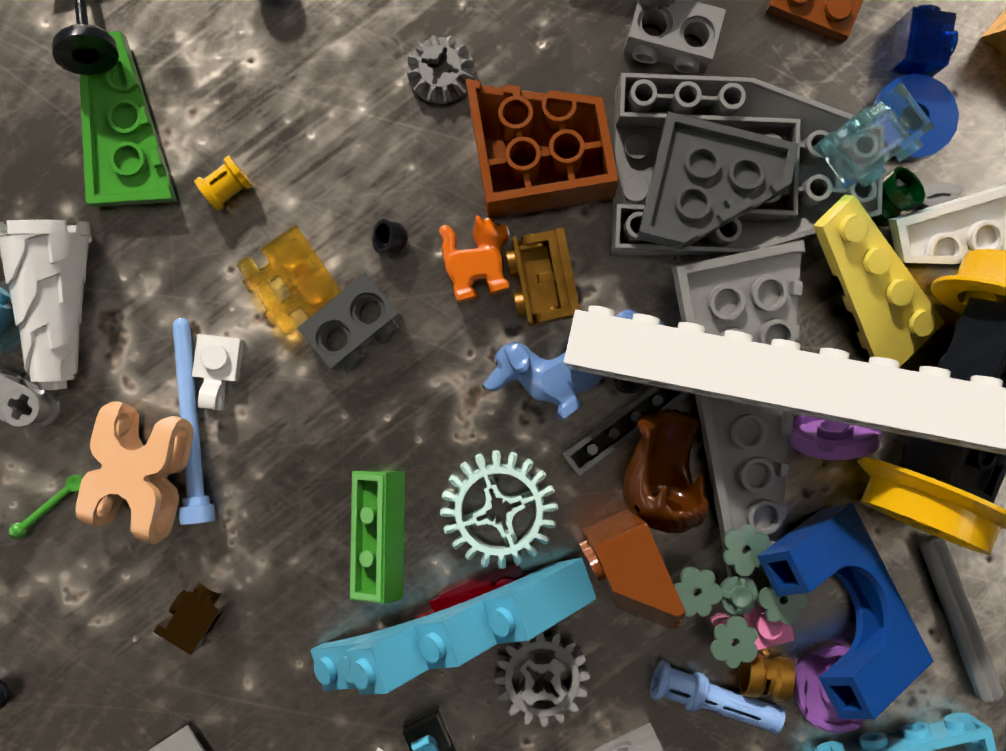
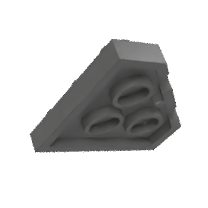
M668 111L637 239L682 250L784 193L792 183L799 143Z

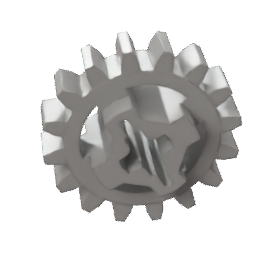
M555 629L550 637H544V632L529 641H522L519 645L513 642L506 643L509 657L498 656L497 665L505 671L495 673V684L505 685L498 691V698L500 702L511 699L508 707L511 716L521 710L524 712V724L529 725L533 717L537 716L540 717L542 727H547L548 716L554 715L561 724L565 722L563 710L568 708L575 713L579 711L575 697H587V689L580 682L589 680L590 674L588 669L578 668L586 661L583 652L572 654L576 646L573 638H569L564 643H561L560 631ZM536 649H549L547 653L533 654L531 652ZM567 663L571 669L568 687L560 678V674L565 670ZM515 665L524 675V679L519 683L518 689H516L512 679ZM537 670L539 673L544 674L549 670L550 681L546 682L541 678L535 682L534 672ZM537 700H551V701H552V702H548V703H535Z

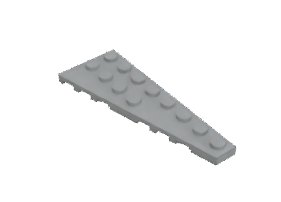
M804 240L673 266L672 272L681 321L706 327L705 333L724 336L726 330L748 333L753 336L752 342L771 345L772 339H783L795 342V339L799 340L800 325H796L798 295H802L803 282L799 280L801 252H805ZM695 394L723 552L727 550L723 544L725 533L731 529L740 531L744 524L753 525L756 532L767 534L770 538V546L782 538L783 520H786L787 505L784 504L786 477L790 475L787 453L788 438L792 436L791 431H793L794 414ZM726 564L728 577L738 575L734 571L733 565ZM755 567L753 573L746 576L755 583L758 594L763 588L769 587V579L763 567ZM758 599L754 608L760 606V604L758 603Z

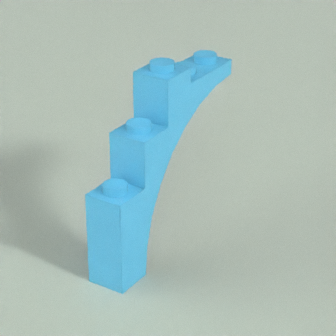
M583 558L550 563L500 588L441 611L372 633L322 643L310 649L314 660V673L322 684L324 691L358 689L360 695L388 694L427 670L459 667L496 644L529 641L597 598Z

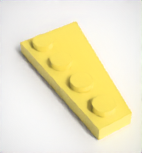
M844 195L813 227L832 274L838 276L845 293L841 297L847 311L852 312L860 330L856 334L862 348L868 350L870 357H883L899 361L900 368L945 322L856 196Z

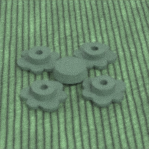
M744 524L740 531L731 529L723 537V544L727 549L723 553V561L728 565H733V569L738 575L726 578L719 586L714 583L715 574L712 571L705 569L700 572L699 569L690 566L682 570L680 582L674 585L686 611L685 617H691L696 613L702 617L708 616L712 610L711 605L719 602L726 611L735 615L727 620L726 625L719 624L714 628L713 634L716 639L710 646L711 655L716 660L725 661V664L730 668H737L741 661L745 663L752 662L757 656L758 650L754 642L758 638V632L755 628L748 626L747 621L740 616L750 612L754 608L757 599L760 606L766 609L765 616L769 621L777 622L780 620L786 625H792L797 622L800 615L799 609H803L807 604V598L804 594L777 597L770 581L769 587L763 588L758 594L755 583L746 576L752 574L755 567L762 568L757 556L770 547V538L763 532H756L755 527L750 524Z

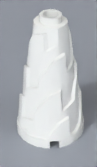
M6 220V224L0 222V256L5 282L9 285L15 325L19 326L25 372L30 375L31 382H39V390L66 389L67 380H74L75 374L78 371L79 324L82 323L84 283L86 281L88 242H92L89 222L77 221V225H67V220Z

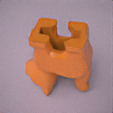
M479 215L476 216L473 237L478 248L467 250L456 249V234L449 225H443L439 228V234L443 239L441 247L446 274L453 283V292L457 303L479 299L478 292L473 289V285L476 282L485 281L490 296L507 292L511 289L509 282L504 276V259L501 252L504 243L510 238L509 229L506 225L498 223L493 218L481 219Z

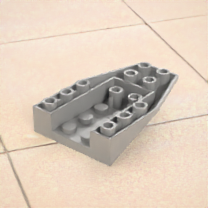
M621 73L615 89L613 154L619 181L616 195L611 201L610 256L736 254L783 244L816 234L813 225L844 195L856 196L871 218L882 214L884 126L756 78ZM668 111L799 143L792 183L784 193L682 250L637 239Z

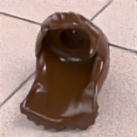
M669 408L665 410L657 409L655 414L640 415L637 426L641 433V438L627 467L622 489L626 505L632 514L634 513L644 520L649 528L665 533H684L700 526L708 515L709 503L705 498L703 475L699 474L693 483L689 466L690 453L700 428V420L686 412Z

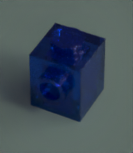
M929 4L913 6L896 23L889 72L905 75L915 73L933 77L949 65L950 56L954 53L958 42V31L954 30L957 13L941 11L940 7Z

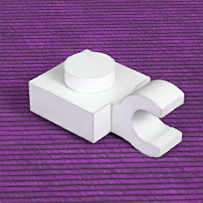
M202 334L197 335L192 377L204 379L199 391L198 408L223 410L226 381L239 383L244 340Z

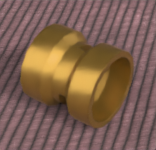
M757 653L756 658L752 662L745 663L741 661L739 687L743 697L759 698L761 695H767L776 702L788 703L791 700L795 686V667L791 658L777 656L769 660L764 659L760 653Z

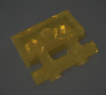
M294 225L260 248L270 262L263 268L259 269L251 256L242 259L236 265L244 276L242 282L249 293L254 292L266 309L264 315L271 325L276 324L284 336L297 330L298 325L291 316L293 312L301 308L309 319L342 292L297 225ZM278 277L281 278L291 293L284 300L279 299L269 284Z

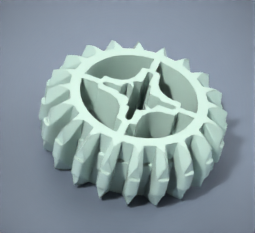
M494 450L492 453L493 464L486 465L485 458L480 453L475 456L479 467L475 471L467 462H463L460 465L462 472L467 476L465 480L454 474L450 476L449 482L459 489L457 492L451 490L443 491L442 498L454 502V506L441 508L440 515L443 517H454L455 521L446 524L443 530L446 534L457 530L460 532V535L453 540L452 546L457 549L467 542L470 545L465 553L467 560H471L478 550L483 552L481 557L482 567L489 565L490 555H497L498 568L505 569V555L512 554L514 563L519 566L523 564L520 550L525 548L530 556L535 557L538 555V551L532 541L537 539L543 544L549 542L550 539L547 534L540 529L541 526L547 528L556 527V521L544 516V513L558 510V504L553 501L544 502L543 497L553 494L555 490L552 485H546L542 488L538 487L537 484L544 480L546 473L540 470L531 477L528 474L533 466L531 459H526L520 469L515 466L517 461L516 452H511L508 457V464L500 463V451ZM501 473L514 476L526 484L530 490L524 493L505 494L498 487L493 474ZM481 479L486 501L481 507L464 515L463 501L465 494L473 483ZM490 488L493 489L496 498H502V504L505 500L512 504V507L506 510V525L508 529H505L502 519H496V514L493 518L486 514L492 508L493 496ZM535 503V514L531 525L523 535L517 538L512 524L514 515L520 510L525 509V506ZM485 524L493 525L498 529L505 543L485 541L478 537L470 527L475 525L478 527Z

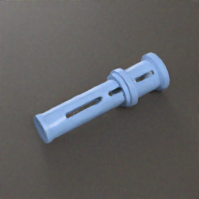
M664 660L658 663L654 671L650 686L651 699L659 701L661 698L683 704L685 709L690 712H699L701 709L711 711L764 729L775 735H778L784 726L786 712L783 710V706H776L756 698L743 697L741 693L709 683L708 678L703 673L695 672L692 675L671 668L670 663Z

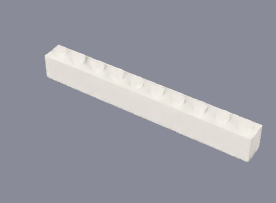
M589 306L588 312L575 309L564 358V364L570 370L1006 455V388L1002 387L1003 380L974 375L971 376L970 381L950 378L951 371L939 367L920 366L919 372L900 369V362L889 358L870 357L867 363L850 360V353L839 349L820 348V352L817 354L801 351V344L789 340L772 339L771 345L752 342V335L740 331L726 330L724 336L705 333L706 327L690 322H679L678 328L659 325V318L645 314H633L631 320L615 317L614 310L601 306Z

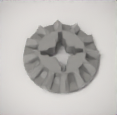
M432 35L430 39L422 43L417 42L415 50L408 57V80L412 89L422 99L435 104L451 103L461 98L467 92L465 79L473 80L474 61L466 45L457 42L451 35L447 38ZM446 55L447 67L453 70V72H443L441 77L438 78L437 83L434 84V71L428 65L431 63L438 64L440 58L443 59V56Z

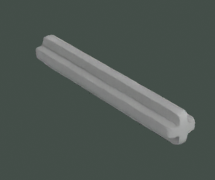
M936 536L924 538L919 542V547L976 697L984 703L999 700L1003 697L1004 692L946 540Z

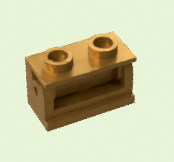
M564 227L521 237V241H517V236L512 237L513 249L506 250L505 254L509 275H518L521 291L513 293L518 318L526 317L528 327L573 318L575 309L580 310Z

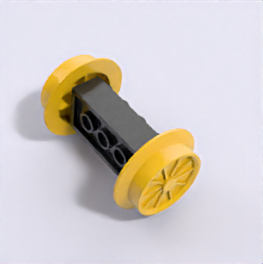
M996 249L973 250L964 255L956 275L938 277L932 282L930 287L935 298L960 314L956 321L953 339L947 353L940 359L938 367L951 371L950 378L970 381L971 376L974 375L998 378L1003 380L1002 387L1006 388V251ZM909 437L904 444L903 457L899 466L869 457L857 459V463L870 476L860 501L862 504L951 543L982 554L991 555L1001 529H1006V509L993 504L1006 475V455Z

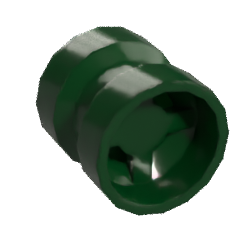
M896 167L884 177L882 214L871 218L876 225L888 226V219L901 215V211H911L923 203L925 200L924 187L912 171L905 167Z

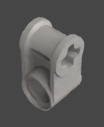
M0 367V420L16 427L33 426L41 428L53 424L60 413V402L56 395L48 390H39V386L22 379L20 375L8 369Z

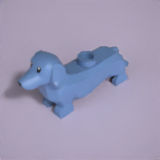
M626 309L615 317L632 320L633 314L638 313L631 309ZM511 342L505 344L497 351L494 358L495 369L482 386L485 390L495 392L517 380L536 401L555 405L556 417L558 420H564L582 406L576 394L590 390L603 376L570 370L564 364L565 353L552 360H545L538 357L522 343Z

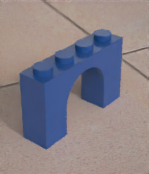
M853 503L820 509L757 556L777 597L811 593L832 575L841 581L850 594L856 613V633L853 643L848 652L819 677L839 719L875 720L934 662Z

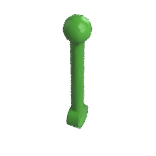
M72 475L68 477L66 486L23 522L11 525L9 528L10 537L13 539L25 537L27 529L71 492L79 491L83 476Z

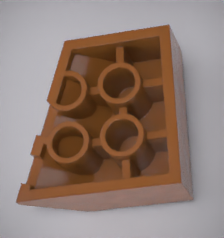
M465 79L488 218L496 219L608 200L615 197L619 180L603 97L552 90L546 94L521 90V86L504 84V88L481 85V81Z
M627 509L583 528L582 531L586 540L579 543L581 550L597 582L605 581L615 607L671 630L680 627L681 619H684L686 611L647 523Z

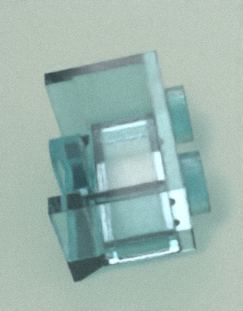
M901 82L881 99L852 117L836 131L833 130L812 148L824 158L845 189L856 182H859L865 188L887 172L882 164L890 158L896 156L898 161L901 162L923 147L924 144L920 137L933 129L934 125Z

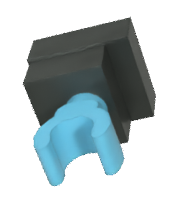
M440 706L413 717L403 724V736L410 751H456L457 749L456 741Z

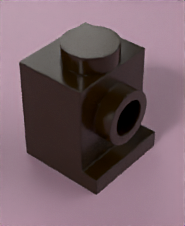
M200 579L193 589L181 591L169 609V613L172 616L160 622L153 632L189 655H192L205 644L231 601L222 596L223 590L211 581Z

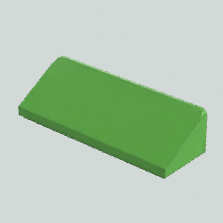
M352 471L350 600L387 604L399 601L403 597L405 473L403 471Z

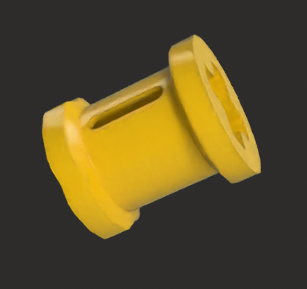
M230 155L224 158L225 164L206 178L198 177L194 180L198 189L218 212L224 209L223 203L243 188L249 190L253 187L251 181Z

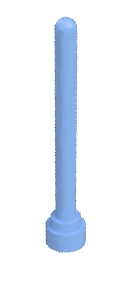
M178 318L173 322L172 327L180 418L188 420L193 426V441L189 461L184 468L187 498H182L183 507H178L180 525L212 522L216 521L214 503L210 504L209 495L205 496L195 377H192L193 352L190 323L184 318Z

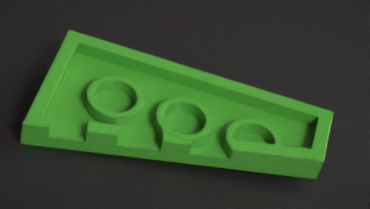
M121 31L108 32L115 39L118 47L119 58L117 64L111 70L101 74H79L86 204L91 207L177 202L127 37Z

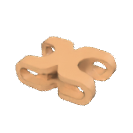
M118 401L104 405L97 415L90 440L91 453L102 464L101 469L87 472L82 478L76 503V518L81 523L93 527L108 524L116 518L123 500L126 499L131 509L130 531L132 535L138 540L149 544H157L164 540L173 527L179 504L178 490L167 480L168 475L182 472L188 464L193 441V426L191 423L177 416L163 418L154 425L147 444L143 445L139 438V414L136 409Z

